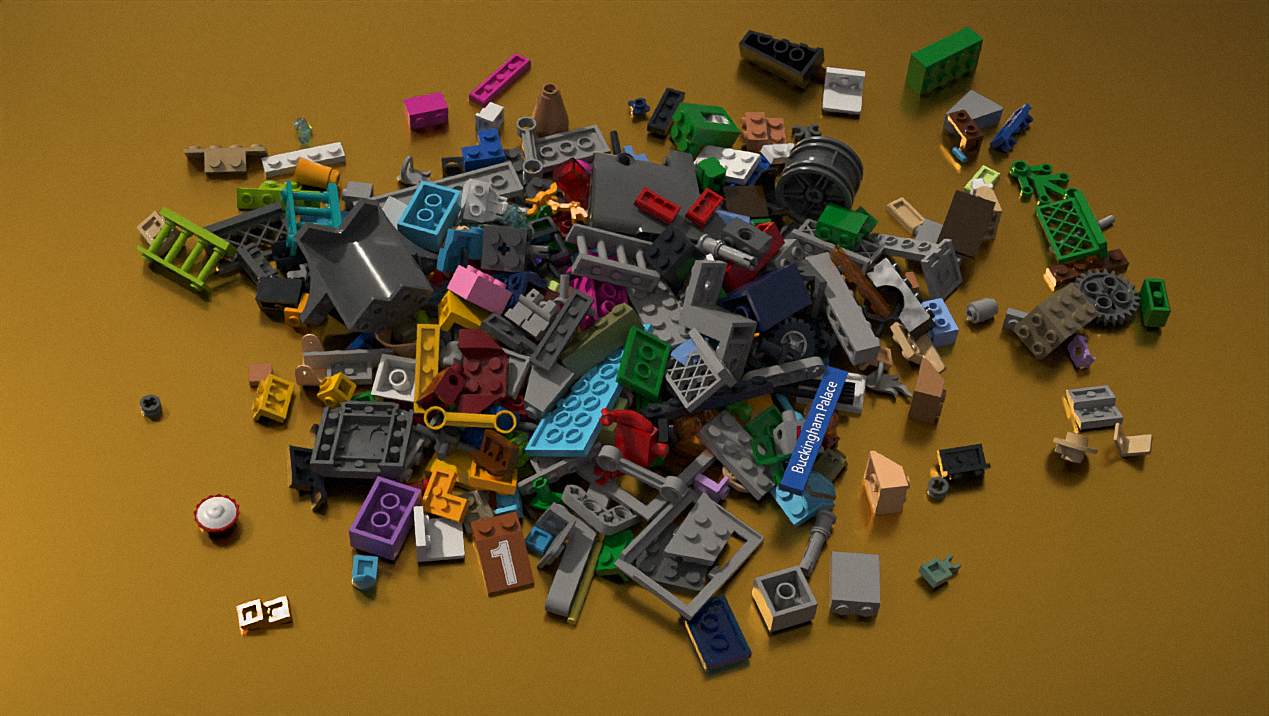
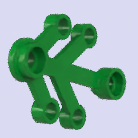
M1018 160L1010 166V174L1018 178L1021 185V197L1025 199L1032 197L1033 188L1029 186L1028 180L1034 183L1039 196L1037 202L1039 206L1049 204L1051 201L1045 189L1064 199L1074 197V192L1079 191L1072 187L1064 190L1051 183L1057 182L1059 185L1065 186L1068 184L1070 176L1065 172L1051 175L1053 167L1048 163L1028 166L1025 161Z

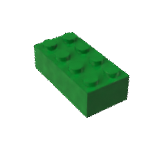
M968 26L912 53L905 83L917 94L922 95L940 85L946 84L954 78L960 77L966 72L974 70L978 65L983 38Z

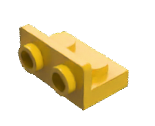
M269 374L265 381L261 380L257 388L259 397L255 399L252 410L255 411L253 420L257 421L263 415L283 423L286 419L295 383Z

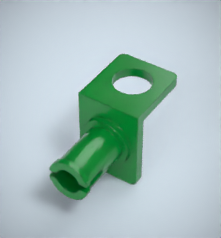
M768 435L750 440L757 466L765 464L769 466L774 485L780 484L785 473L782 461L791 457L792 453L775 456ZM760 442H763L766 446L764 455L758 451V444Z
M538 478L533 482L532 486L536 490L537 495L530 502L531 507L546 511L555 502L566 507L568 512L574 515L573 510L562 501V494L551 491L545 478Z

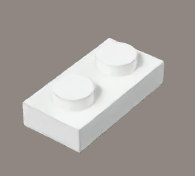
M793 143L763 145L760 152L770 164L786 163L790 151L795 145Z

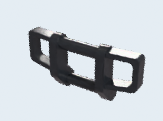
M545 216L529 222L528 229H533L531 245H544L554 241L560 253L550 256L549 260L542 259L539 264L535 258H530L532 272L539 274L542 279L550 272L559 284L561 275H569V281L579 278L580 276L572 274V271L559 274L556 268L570 263L573 265L575 256L572 251L568 250L561 237L562 233L552 218ZM545 225L550 227L537 233L534 232V229Z
M871 280L865 291L866 298L863 306L865 305L866 308H862L866 321L870 322L871 327L878 329L874 335L879 338L882 331L891 330L890 326L895 322L902 324L899 315L904 308V297L899 294L883 296L877 287L873 286L874 283ZM873 300L891 305L896 304L893 315L883 317L871 314L870 310Z

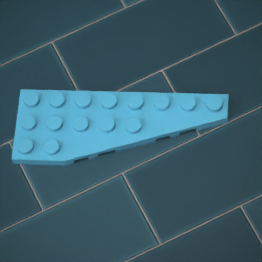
M643 324L645 328L643 331L652 335L654 331L652 325ZM625 344L602 360L597 366L587 371L571 387V394L566 399L561 398L556 403L557 408L552 413H546L525 448L528 456L587 457L603 427L599 418L607 417L602 415L601 410L607 408L611 412L624 388L623 385L615 381Z

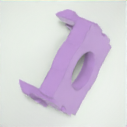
M1081 335L1075 336L1073 341L1068 344L1067 349L1076 367L1088 368L1097 357H1091L1086 344L1088 339ZM1076 347L1081 348L1079 357H1076L1075 354Z

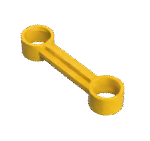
M433 406L427 409L424 414V422L432 430H440L445 426L493 428L501 434H509L516 427L515 415L507 410L500 411L496 415L445 412L441 407ZM432 410L442 412L444 415L443 423L439 426H431L427 418L429 412ZM503 414H509L513 418V426L508 431L501 430L497 426V419Z

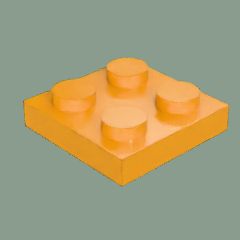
M472 460L468 486H472L480 491L492 490L497 494L505 496L515 494L517 469L512 474H504L498 477L490 474L489 470L478 465L475 460Z

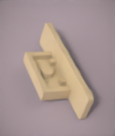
M252 144L251 147L231 145L230 148H222L220 145H212L210 148L190 146L189 149H184V154L187 158L204 157L205 174L247 173V156H267L268 150L261 144Z
M895 322L890 326L894 333L893 339L903 349L902 355L906 360L921 365L922 358H926L939 374L947 369L927 333L918 340H915L903 323Z

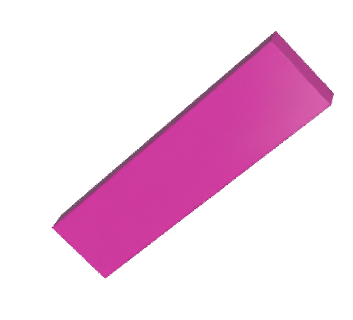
M515 53L469 94V100L485 108L531 66V60Z

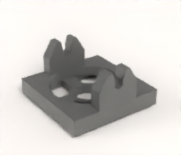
M807 259L800 260L798 270L813 300L812 303L803 307L797 313L805 312L808 317L810 315L816 318L827 281ZM810 283L812 285V293L809 291Z

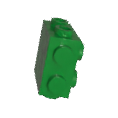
M829 202L817 221L814 237L853 252L856 245H861L863 236L867 234L869 224L866 223L868 215Z

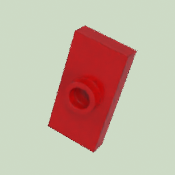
M646 187L643 188L633 204L668 225L673 223L682 208Z
M706 188L687 211L685 218L703 228L723 204L725 198Z

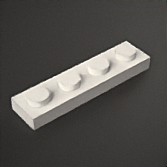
M340 142L261 158L266 178L295 172L301 157L323 166L346 161Z

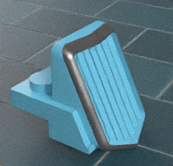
M811 471L802 496L779 490L780 484L770 490L771 495L795 528L811 517H816L819 510H830L835 506L833 501L836 499V493L833 484L816 471Z

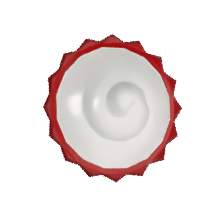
M221 494L210 495L208 498L202 499L201 503L196 505V510L193 512L195 515L194 521L198 523V527L211 533H222L229 530L238 520L240 514L239 505L236 504L235 499H231L228 495L222 496Z

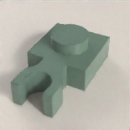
M951 554L943 562L937 557L921 565L918 572L935 588L950 580L953 575L952 573L957 572L961 564L952 565L950 562L954 556Z

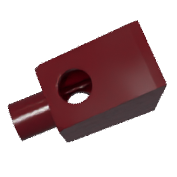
M453 363L451 367H447L438 373L415 403L425 411L433 406L441 407L444 410L450 407L466 383V380L461 376L464 368L457 363ZM438 410L429 412L432 417L440 413Z

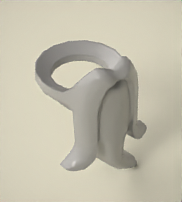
M408 155L403 162L397 179L411 186L419 185L421 181L432 182L428 178L430 177L431 170L422 172L413 169V157Z
M879 361L877 370L866 378L867 383L865 386L867 388L890 393L895 398L898 395L897 391L902 392L909 398L913 397L907 387L897 381L900 376L899 372L893 376L883 374V361Z

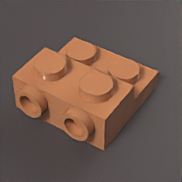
M745 112V117H741V129H744L742 141L746 143L747 151H761L763 145L787 144L783 118H765V112Z

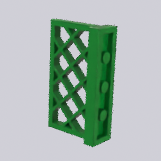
M1082 190L1075 191L1072 198L1035 207V213L1059 264L1097 254L1100 259L1108 257L1107 241ZM1070 205L1073 207L1070 211L1062 209ZM1047 211L1053 212L1051 216H1046L1042 213ZM1058 214L1066 216L1064 220L1055 218ZM1070 218L1079 220L1077 224L1068 222ZM1053 223L1059 226L1057 229L1049 228V225ZM1064 227L1072 229L1070 233L1062 232L1061 230ZM1077 231L1085 233L1083 237L1075 236L1074 234ZM1059 236L1065 238V240L1061 243L1055 241V238ZM1072 240L1078 242V244L1074 247L1068 245V242ZM1083 244L1092 247L1087 250L1081 249ZM1063 249L1071 251L1068 255L1061 256L1060 254Z

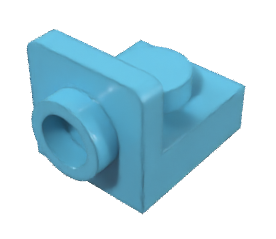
M518 489L515 490L514 495L496 494V516L516 512L518 518L524 517L521 494Z

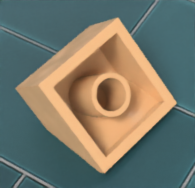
M870 451L864 481L874 515L901 512L903 503L906 502L907 489H910L909 477L905 476L902 466L876 451Z

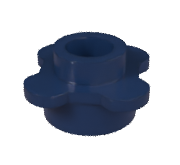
M644 98L628 102V106L631 107V113L634 116H644L646 112L650 111V106L646 104V99Z

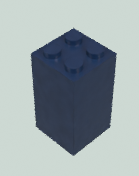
M792 263L761 274L719 298L718 302L720 307L758 322L755 333H759L812 303V300L796 263Z

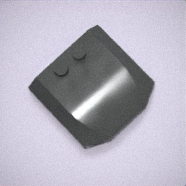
M345 401L341 403V407L329 410V406L324 407L310 460L311 470L323 477L377 479L378 476L386 479L398 477L404 473L415 419L414 410L405 411L400 409V405L394 402Z

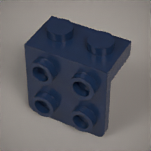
M528 271L502 276L499 281L507 285L505 289L512 292V295L501 316H505L504 314L509 308L513 309L516 306L521 294L524 296L525 293L530 292L533 288L537 291L545 290L547 281L540 278L539 274Z

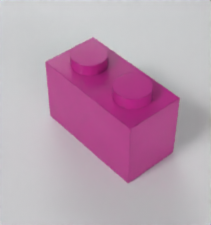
M442 92L403 99L404 114L410 130L449 122L448 106Z

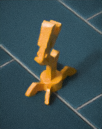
M553 183L550 189L545 192L540 191L537 193L535 198L525 199L527 203L533 204V208L526 212L527 217L537 215L539 208L548 205L551 207L553 214H557L558 211L571 212L572 225L579 220L587 224V213L581 208L580 202L572 201L570 204L557 203V197L552 196L557 193L556 183Z

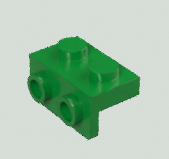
M630 529L604 536L594 569L598 576L619 574L624 581H630L628 575L613 565L619 559L621 552L636 538Z

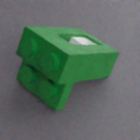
M681 102L672 116L675 124L670 130L669 135L681 152L690 153L694 158L701 145L732 147L741 132L723 107Z

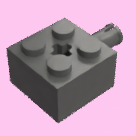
M484 225L481 269L529 272L530 258L549 260L550 254L541 253V251L550 252V246L531 245L533 229ZM504 246L510 247V251L506 252L503 250Z

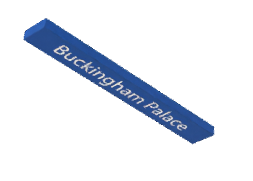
M827 366L780 483L779 490L802 496L847 380V371Z

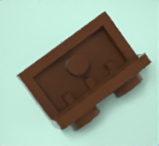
M486 429L481 450L471 451L469 457L474 459L478 465L489 470L490 474L501 477L504 474L514 473L519 447L495 430Z

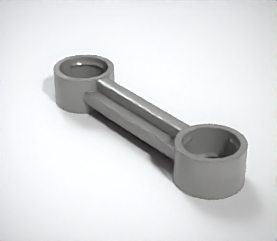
M522 117L517 120L516 128L517 135L522 138L525 156L523 178L530 182L534 177H543V164L537 160L534 141L536 121L531 117ZM529 169H536V170H538V171H536V172H529V171H527V170H529Z
M603 446L596 459L597 464L606 471L613 472L619 470L658 489L660 495L667 501L679 502L686 490V484L681 479L674 476L664 478L623 458L622 452L614 446Z

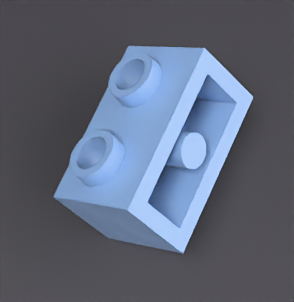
M939 298L921 303L924 308L928 306L935 315L932 320L937 326L927 332L934 347L955 343L959 329L943 299Z

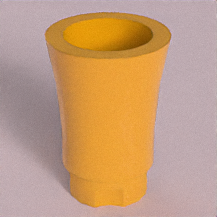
M301 157L295 170L294 182L297 185L327 189L328 183H335L338 187L341 172Z

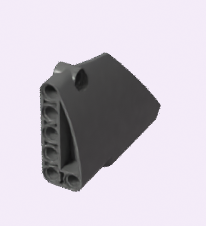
M600 152L593 153L587 218L588 227L608 232L616 231L635 234V238L653 243L669 225L633 205L643 188L646 187L682 207L672 224L694 244L704 234L710 235L712 239L717 241L721 239L722 230L727 225L716 212L703 228L685 218L687 211L701 194L673 168L634 159L627 152H622L618 155Z

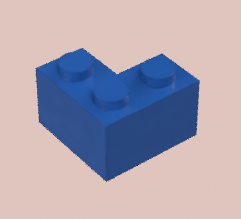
M497 128L477 131V145L461 147L464 173L505 162V155Z

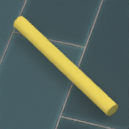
M596 542L570 610L567 623L575 625L595 573L594 569L602 547L600 542Z

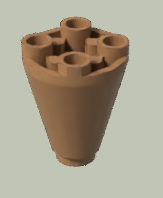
M546 83L542 86L530 116L536 121V136L539 138L566 132L569 125V118L561 93L554 83Z

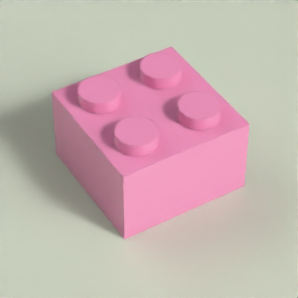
M458 265L447 289L466 300L500 316L512 295V292L505 289L507 286L505 283L470 265L467 268Z

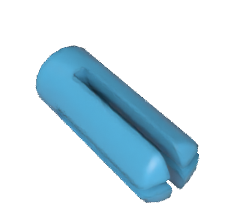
M957 147L952 149L954 155L962 163L967 161L968 158Z

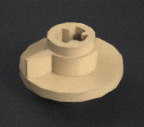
M1067 431L1065 439L1058 437L1053 439V442L1057 443L1055 452L1061 453V458L1076 463H1081L1085 452L1097 454L1098 451L1096 448L1087 446L1089 437Z

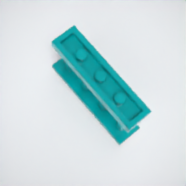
M291 181L286 182L285 189L281 190V201L285 202L288 227L286 246L290 247L291 256H295L298 244L294 236L297 230L305 223L296 222L295 215L323 216L325 219H328L327 223L314 224L334 228L340 226L342 219L337 184L328 183L327 191H323V193L292 192ZM293 200L320 201L326 204L325 208L295 207Z

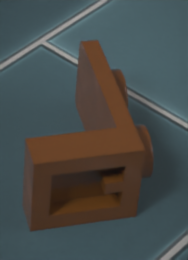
M966 110L949 113L948 119L962 137L959 150L965 156L980 152L984 134Z

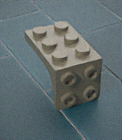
M1071 282L1037 305L1014 327V332L1036 358L1042 360L1066 339L1100 314L1083 296L1080 289Z

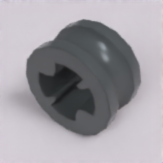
M146 395L140 401L141 411L144 416L155 417L161 413L162 406L158 396Z
M942 477L932 478L928 483V494L935 499L944 498L948 492V482ZM938 485V488L942 487V490L937 491V488L934 489V486Z

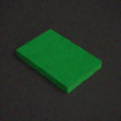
M633 325L628 333L615 382L652 401L657 400L671 345Z

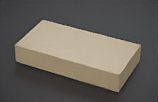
M903 197L886 206V210L911 235L915 233L918 225L922 226L925 220Z

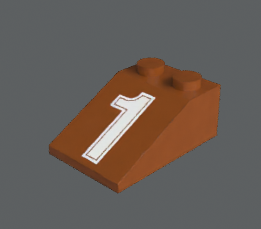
M514 512L470 522L471 540L488 596L533 586V574L517 513Z

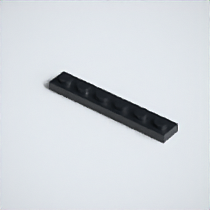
M754 376L750 380L737 381L731 388L728 385L720 387L691 413L685 408L681 400L675 397L663 403H651L647 407L640 408V414L652 424H657L658 419L667 418L672 420L774 392V387L764 376ZM692 395L690 402L694 398H696L697 395Z

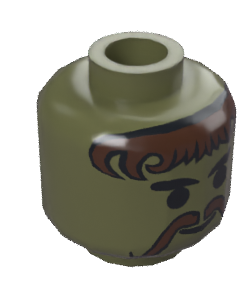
M414 318L393 328V337L399 345L413 343L417 340L418 323Z

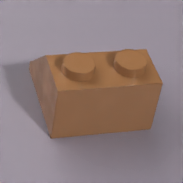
M922 358L907 418L934 424L935 416L940 417L943 407L941 403H944L947 390H943L945 380L926 358Z

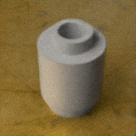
M984 298L969 303L965 314L968 320L976 324L993 318L998 313V305L994 299Z

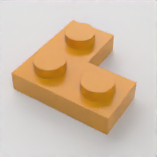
M434 467L420 506H423V512L463 523L470 501L451 495L458 473L441 467Z

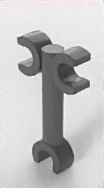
M812 124L809 127L792 126L791 133L794 134V141H801L803 137L805 139L821 136V131H818L819 124Z

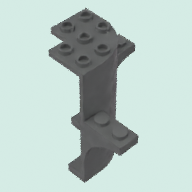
M361 197L338 228L305 222L294 236L308 262L311 279L309 297L303 312L299 316L302 323L320 325L335 306L349 330L381 334L405 321L412 320L434 292L424 274L430 275L435 270L438 254L420 248L403 236L393 226L376 200ZM415 253L420 254L424 274L414 260Z

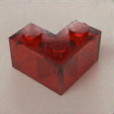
M574 157L554 166L552 181L565 193L564 204H570L572 201L580 202L581 208L588 210L591 174Z

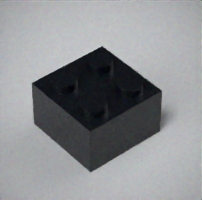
M672 223L642 254L676 288L691 274L695 260H704L707 257Z

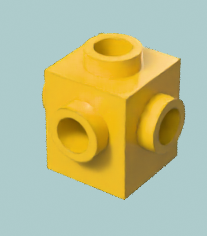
M340 372L321 381L317 397L326 406L335 409L340 407L342 402L351 400L357 385Z

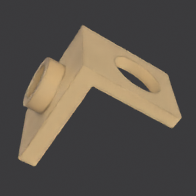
M1116 423L1114 442L1121 457L1151 454L1153 441L1151 434L1125 437L1120 423Z

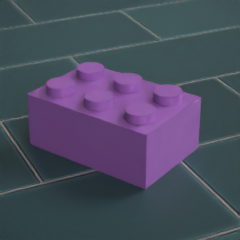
M378 476L349 529L351 547L394 561L414 523L413 507L420 506L421 490Z

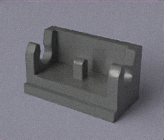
M250 243L243 248L237 249L239 264L257 286L260 276L268 277L269 275H274L281 278L278 274L279 272L272 268L260 253V250L256 248L257 245L255 243Z

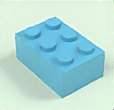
M421 181L397 223L398 231L415 245L438 252L447 236L448 228L451 229L462 209L461 191Z

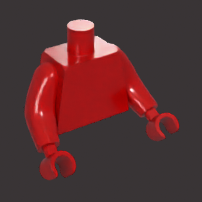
M607 408L601 410L602 415L607 416L599 418L603 426H610L613 422L617 423L614 447L622 452L623 458L644 468H648L656 460L657 456L666 458L669 445L658 442L659 430L647 418L633 410H614L612 413ZM600 468L594 470L596 476L602 474L600 479L595 480L598 485H605L608 482V478L614 479L627 475L619 470L613 472L603 471Z

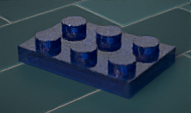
M724 594L712 597L691 621L680 614L706 672L751 658L752 652Z

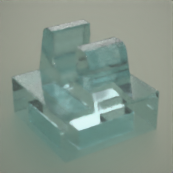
M514 203L508 208L509 211L503 217V223L507 224L509 221H514L510 227L528 228V218Z

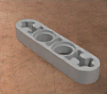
M811 357L784 363L783 365L750 371L743 376L742 381L750 380L754 376H764L773 384V387L819 377L825 372L826 367L820 357Z

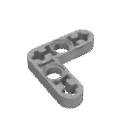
M567 485L562 494V501L597 531L605 535H613L643 520L642 516L632 509L629 511L622 505L607 510L576 485Z

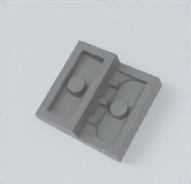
M1108 385L1066 390L1069 406L1080 429L1113 426L1116 423L1121 425L1123 423V416L1115 405L1116 397Z

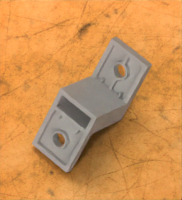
M695 260L691 270L692 275L689 286L686 289L684 304L680 310L678 324L690 329L695 327L699 333L720 341L716 348V354L735 380L741 381L758 322L716 305L728 263L723 261ZM716 380L709 381V384L711 385Z

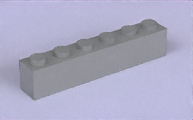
M828 252L805 257L827 281L821 307L851 363L856 365L877 360L879 350L881 349L880 340L878 337H875L870 322L866 321L861 306L857 305L853 292L848 289L844 276L839 273L836 261L832 260Z

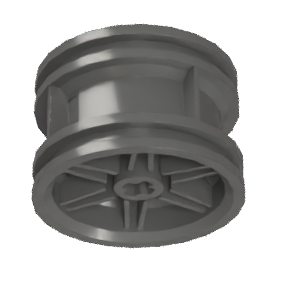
M813 136L802 139L791 149L776 185L775 197L779 207H788L790 211L787 216L798 224L800 221H806L808 218L818 221L829 202L851 209L863 179L864 169L860 158L848 145L830 137Z

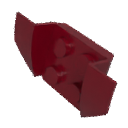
M459 329L458 348L463 354V378L466 380V383L462 388V394L456 397V413L479 414L494 402L508 399L509 356L482 329Z

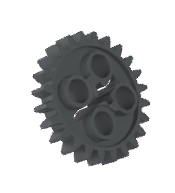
M1098 269L1095 270V273L1088 270L1087 275L1081 273L1080 278L1077 277L1075 283H1073L1100 314L1095 318V324L1103 321L1104 326L1108 322L1115 326L1117 321L1123 325L1124 320L1129 322L1131 317L1135 316L1140 305L1139 291L1134 290L1135 284L1129 285L1130 279H1122L1123 274L1115 276V271L1109 274L1106 269H1104L1103 273H1100Z

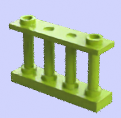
M163 206L159 214L165 218L164 226L148 250L137 246L136 250L142 254L141 258L146 262L152 264L154 261L191 282L190 286L201 292L204 289L211 293L212 289L205 284L206 279L221 256L228 254L234 257L237 249L224 239ZM178 226L181 228L180 231L182 233L164 260L156 256V252L172 228L175 229ZM193 235L198 237L196 246L181 269L172 265L187 239ZM209 244L214 246V253L199 276L195 278L188 274L205 246L208 247Z

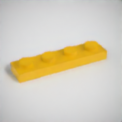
M417 324L414 414H425L426 411L415 402L438 374L440 325Z

